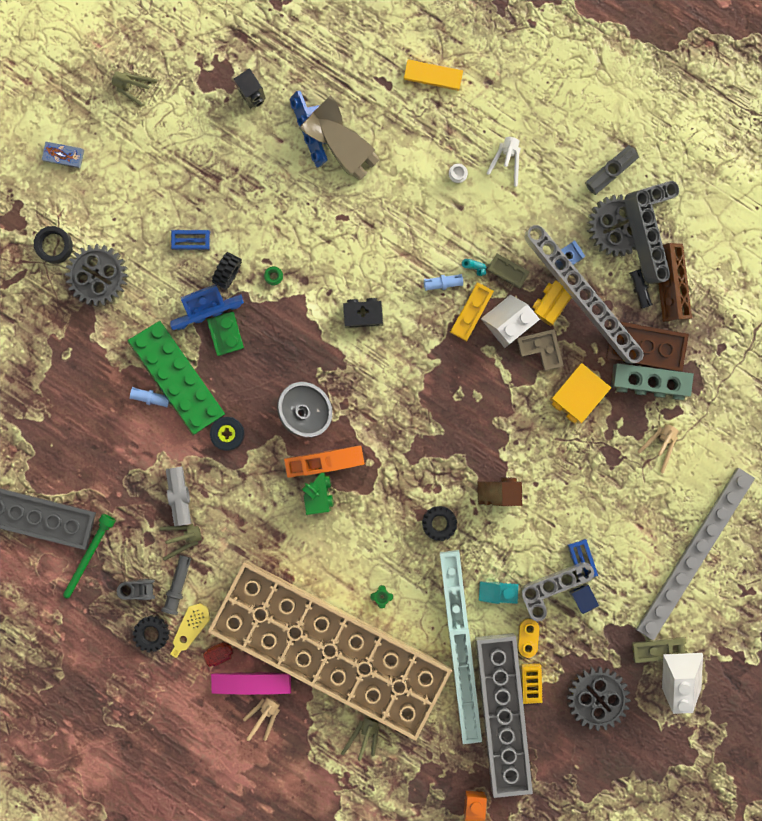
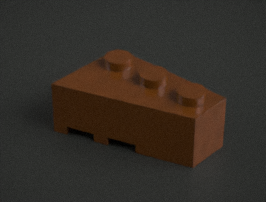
M501 477V481L477 482L478 505L523 506L522 482L517 481V478Z

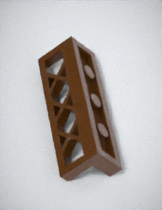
M663 244L670 272L667 281L658 283L663 322L692 319L683 244Z

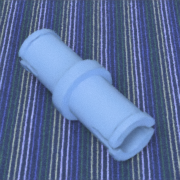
M462 274L452 276L440 275L438 278L424 279L425 291L441 288L446 290L448 287L463 286Z
M135 387L131 389L130 399L146 402L147 405L155 404L168 408L169 401L165 395L154 393V390L146 391Z

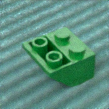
M326 472L320 473L313 482L320 489L317 492L320 496H316L314 500L306 493L303 496L306 515L330 512L331 507L334 506L333 495H329L328 488L331 487L330 476H326Z

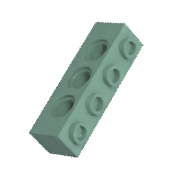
M617 363L613 365L611 388H616V392L622 393L634 390L637 395H646L649 392L654 393V397L665 398L666 395H671L675 400H684L685 397H691L694 374ZM630 375L636 377L637 382L635 385L629 383ZM650 377L654 378L656 381V384L653 388L648 385V379ZM668 380H672L674 382L675 386L673 390L668 389Z

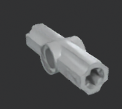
M183 467L166 469L169 488L167 490V497L172 508L174 526L191 524L189 510L190 495L185 484Z

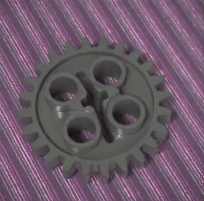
M614 194L610 196V199L605 197L603 202H597L598 207L592 208L594 213L588 215L592 221L587 222V225L592 226L587 232L593 233L589 239L596 240L593 246L600 245L599 252L606 249V255L612 252L613 257L618 256V254L621 257L625 256L626 253L628 255L632 254L633 250L636 251L637 249L633 235L627 232L630 222L606 234L603 233L604 230L629 219L623 195H619L616 199ZM620 209L624 210L625 218L620 216ZM603 217H606L608 219V225H605L603 223ZM611 234L616 236V243L611 241Z
M98 244L95 245L94 249L91 245H88L87 251L81 247V254L79 255L75 252L76 259H69L73 263L72 266L66 265L70 269V272L65 273L66 276L70 277L66 283L72 284L69 291H75L73 296L76 298L80 296L79 301L83 303L86 300V304L89 306L94 302V306L98 307L100 301L102 305L106 306V300L113 303L112 297L120 298L117 292H124L121 286L128 285V283L123 281L124 278L129 277V275L123 273L128 268L121 266L125 263V260H118L121 255L119 253L114 254L115 250L113 248L108 250L106 245H103L102 249H100ZM93 258H97V259H98L97 265L94 266V267H91V266H90V261H91ZM82 267H88L112 283L110 285L85 271ZM114 268L113 275L107 277V269ZM84 274H87V281L85 283H81L80 277ZM99 284L104 285V290L101 293L96 291Z
M598 666L597 671L590 667V673L583 669L582 677L576 674L578 681L571 680L575 686L568 687L572 694L567 695V698L572 701L568 702L567 705L574 707L570 710V713L576 714V721L581 719L580 724L582 726L588 723L590 730L593 725H595L597 731H599L600 726L607 730V724L614 728L615 720L621 723L620 715L626 717L623 709L629 710V707L625 705V703L631 702L629 698L625 697L630 694L628 690H624L627 684L625 682L620 683L623 678L621 676L616 677L617 673L615 671L609 674L610 671L607 667L604 672H602L600 666ZM598 680H602V688L595 689V683ZM587 685L601 697L611 709L610 711H607L586 688ZM585 693L589 694L588 701L581 702V696ZM616 695V701L608 703L609 696ZM602 708V714L594 716L595 709Z

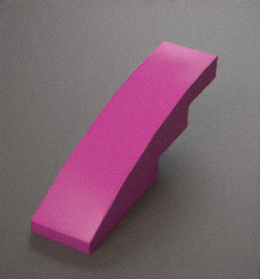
M272 672L211 674L212 694H290L291 675Z

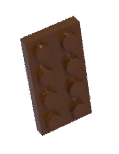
M620 322L643 350V359L633 364L683 372L689 334ZM621 335L617 336V343L619 345L624 343V338ZM608 343L606 359L624 362ZM634 350L629 352V357L632 360L636 358Z

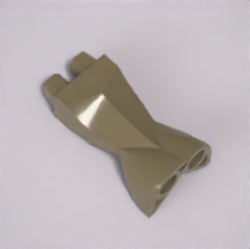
M331 95L299 127L308 136L327 143L342 169L348 175H353L358 180H361L367 174L361 167L364 161L371 168L379 161V158L374 153L375 149L367 141L343 126L339 106Z

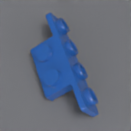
M296 91L289 99L299 127L320 106L307 107L301 91ZM302 131L304 141L308 145L316 168L321 167L328 161L322 146L327 143L315 140Z
M216 284L181 297V301L187 315L171 320L170 327L172 330H181L186 328L188 324L193 322L200 323L211 315L218 316L227 309H237L244 303L243 297L240 294L223 300Z

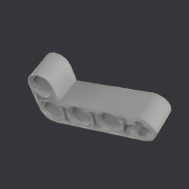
M581 562L524 585L522 597L531 618L535 621L545 619L547 610L543 599L592 580L594 577L592 566L587 562ZM584 567L586 568V570L590 569V571L587 572V576H584L583 574L577 575L579 578L578 580H576L575 575L572 572L576 571V574H579L582 572V568ZM565 574L571 575V582L563 583L561 581L562 576ZM547 581L554 584L553 589L545 590L543 588L544 583ZM530 588L536 591V595L531 598L525 595L526 590ZM539 606L543 608V613L535 615L532 612L533 609Z

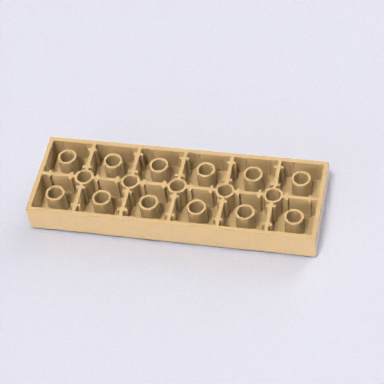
M247 560L241 566L208 630V633L415 741L452 672L451 667Z

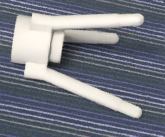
M505 137L504 143H500L499 150L487 171L489 175L502 151L506 155L505 167L508 166L510 156L515 154V187L518 185L519 153L521 149L518 147L520 142L518 139Z

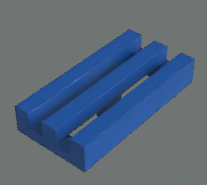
M171 230V249L210 250V230ZM176 235H205V238H176ZM175 243H205V245H175Z
M583 539L568 544L567 546L574 565L578 564L573 548L576 547L580 561L585 562L580 545L584 546L589 564L594 570V577L598 576L587 540ZM584 567L583 570L585 576H587L588 570H586V568Z

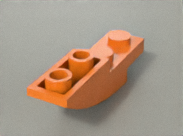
M361 445L284 459L287 478L364 465Z

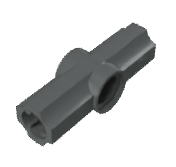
M628 145L585 182L588 190L597 195L639 158L637 151ZM608 167H614L616 174H611L608 171Z

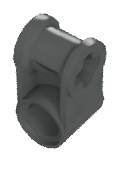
M155 579L124 581L117 587V595L123 600L155 599V595H153ZM124 585L130 586V595L123 593L122 588Z

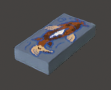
M45 142L42 161L81 169L84 149Z

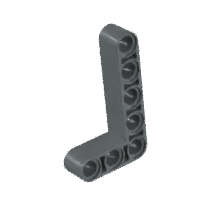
M674 181L628 193L624 199L643 276L649 284L665 282L670 275L652 204L678 196L679 187Z

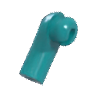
M464 259L462 261L464 268L477 270V276H485L487 274V266L484 263L472 259Z

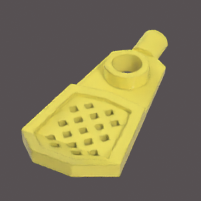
M199 603L188 607L174 638L173 644L175 647L170 655L177 658L181 651L187 650L209 622L210 614L206 606ZM181 636H185L187 642L183 643L180 640Z

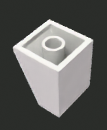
M509 295L481 318L504 348L540 320L528 304L512 295Z
M702 653L663 654L662 689L673 714L693 713L702 686Z

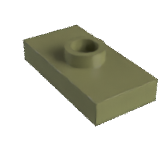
M496 253L487 269L490 273L518 289L522 287L530 273Z

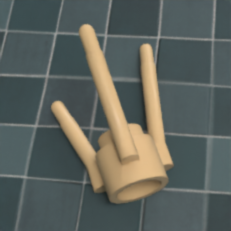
M665 424L664 428L659 427L657 432L638 450V453H642L661 435L660 439L664 443L658 452L659 456L662 455L667 444H670L660 471L664 473L673 446L678 439L676 436L679 430L669 424Z
M268 696L266 699L262 698L259 704L243 718V721H247L260 708V711L263 713L247 737V741L251 740L265 717L271 716L263 738L264 741L267 740L276 715L280 711L278 709L280 704Z

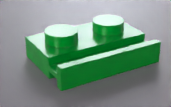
M234 312L207 319L217 356L245 349Z

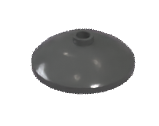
M307 382L293 383L285 388L279 396L277 402L278 416L283 426L290 433L302 438H313L322 434L329 427L332 420V406L327 395L316 385Z

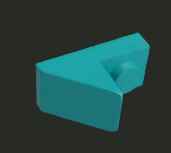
M480 581L479 601L495 604H518L519 584Z

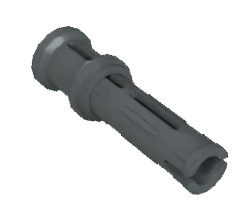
M179 556L170 590L166 592L167 598L164 607L161 609L162 612L178 615V605L180 599H183L182 588L192 558Z

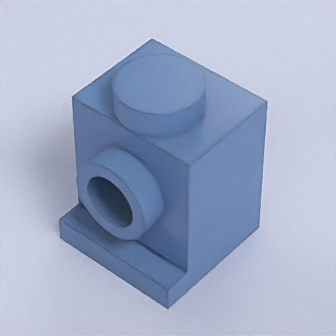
M576 241L561 249L564 254L570 253L572 258L569 261L573 265L585 257ZM557 260L555 265L558 269H563V263Z

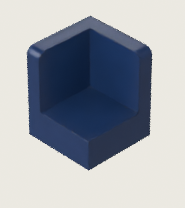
M585 583L569 591L582 614L599 606L588 584Z

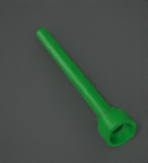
M107 514L101 515L99 519L100 527L63 593L64 598H70L106 530H109L115 524L116 520Z

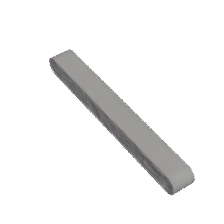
M539 225L530 227L524 235L527 244L571 295L572 299L622 360L628 364L640 362L644 356L641 347L547 232ZM531 231H536L539 234L538 240L531 238ZM543 246L550 247V255H546L543 252ZM557 260L563 263L562 270H558L555 267ZM569 275L575 278L574 285L568 283L567 278ZM581 290L587 293L588 297L586 300L581 299ZM593 305L599 307L600 312L598 315L592 312ZM606 320H609L612 324L610 330H607L604 326ZM618 335H621L624 338V343L622 345H619L617 343ZM630 350H634L636 353L634 360L629 357Z

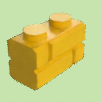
M556 280L553 284L550 282L543 290L545 295L542 300L538 298L532 306L538 318L549 326L554 324L572 298L560 282Z

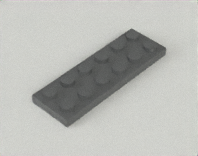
M0 488V529L87 550L96 512Z

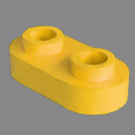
M526 618L519 625L518 651L523 657L531 658L538 650L539 625L535 620ZM528 626H533V630L531 632L526 631V628ZM526 645H531L530 651H525Z

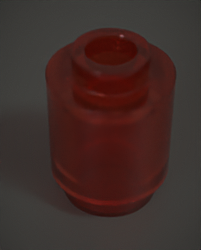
M223 641L208 648L203 653V656L209 667H215L232 659L233 649L229 643L226 644Z

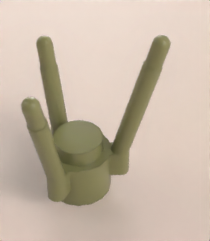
M116 71L112 78V85L117 87L118 92L123 93L132 101L142 106L143 103L127 92L125 88L129 89L132 84L150 89V86L132 79L157 83L158 80Z
M193 524L159 528L161 531L187 530L184 531L183 536L166 540V544L186 540V543L190 542L163 557L164 561L194 545H198V541L202 540L199 526H194Z
M364 717L363 721L360 720L358 727L345 745L341 755H345L360 730H362L361 734L365 735L358 760H362L368 739L372 735L371 755L375 756L377 736L380 729L378 727L379 722Z

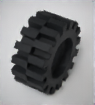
M226 252L216 267L212 283L227 290L238 273L242 259Z
M436 506L424 514L422 526L425 534L430 539L444 541L454 535L457 529V520L450 509ZM437 516H443L447 521V526L442 531H437L432 526V521Z
M148 616L135 625V630L132 634L134 635L133 641H136V646L140 647V650H146L148 653L151 651L156 652L167 643L170 629L168 630V624L164 623V619H159L158 616ZM147 627L157 629L158 638L155 641H148L145 638L144 631Z

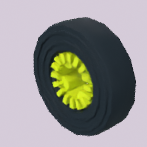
M219 418L211 426V441L220 450H234L243 442L244 428L235 418ZM226 428H229V431L232 432V436H229V439L222 436V432H225Z

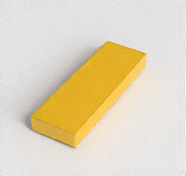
M408 59L404 80L459 91L463 70Z
M477 282L450 333L467 342L494 291Z

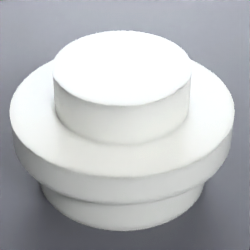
M454 164L449 169V178L454 183H462L466 180L468 171L464 165Z

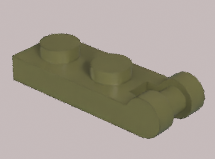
M686 637L633 642L634 662L663 660V654H687V651H685ZM677 645L676 652H673L672 646Z

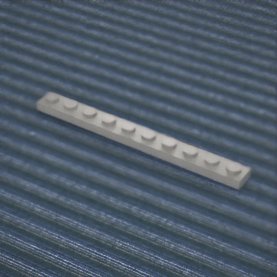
M736 468L637 626V631L654 641L755 480L753 476L740 468Z

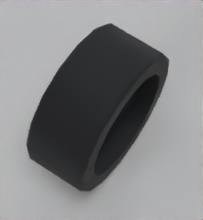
M47 226L36 234L34 249L42 260L51 264H59L70 257L73 250V242L70 235L63 229L56 226ZM50 234H57L63 238L64 249L59 255H47L42 248L44 239Z

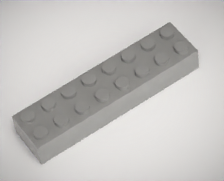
M514 633L475 637L493 797L533 794L516 636Z

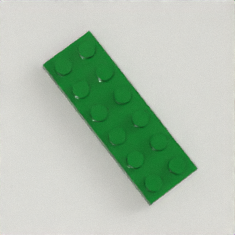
M161 321L156 322L128 339L127 342L193 436L225 415L218 402Z

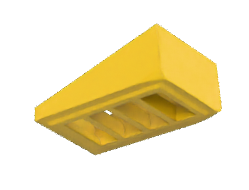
M540 663L521 664L523 704L542 703V669ZM526 672H536V675H526ZM537 679V682L527 683V680ZM537 686V690H527V687ZM527 694H538V697L527 698Z

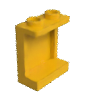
M580 363L555 395L550 398L553 402L551 405L558 411L563 410L567 413L566 417L575 424L577 422L580 424L587 418L611 387L584 364Z

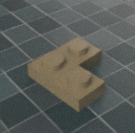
M555 329L517 338L521 357L540 353L544 371L564 366Z

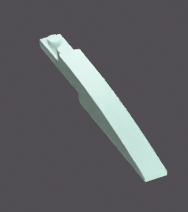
M459 550L440 552L463 744L482 742L460 553Z

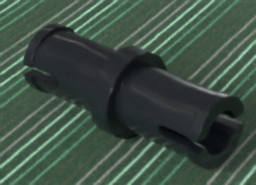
M638 269L629 274L635 288L633 291L637 294L642 309L653 305V303L651 302L647 290L649 286L645 284L642 270Z

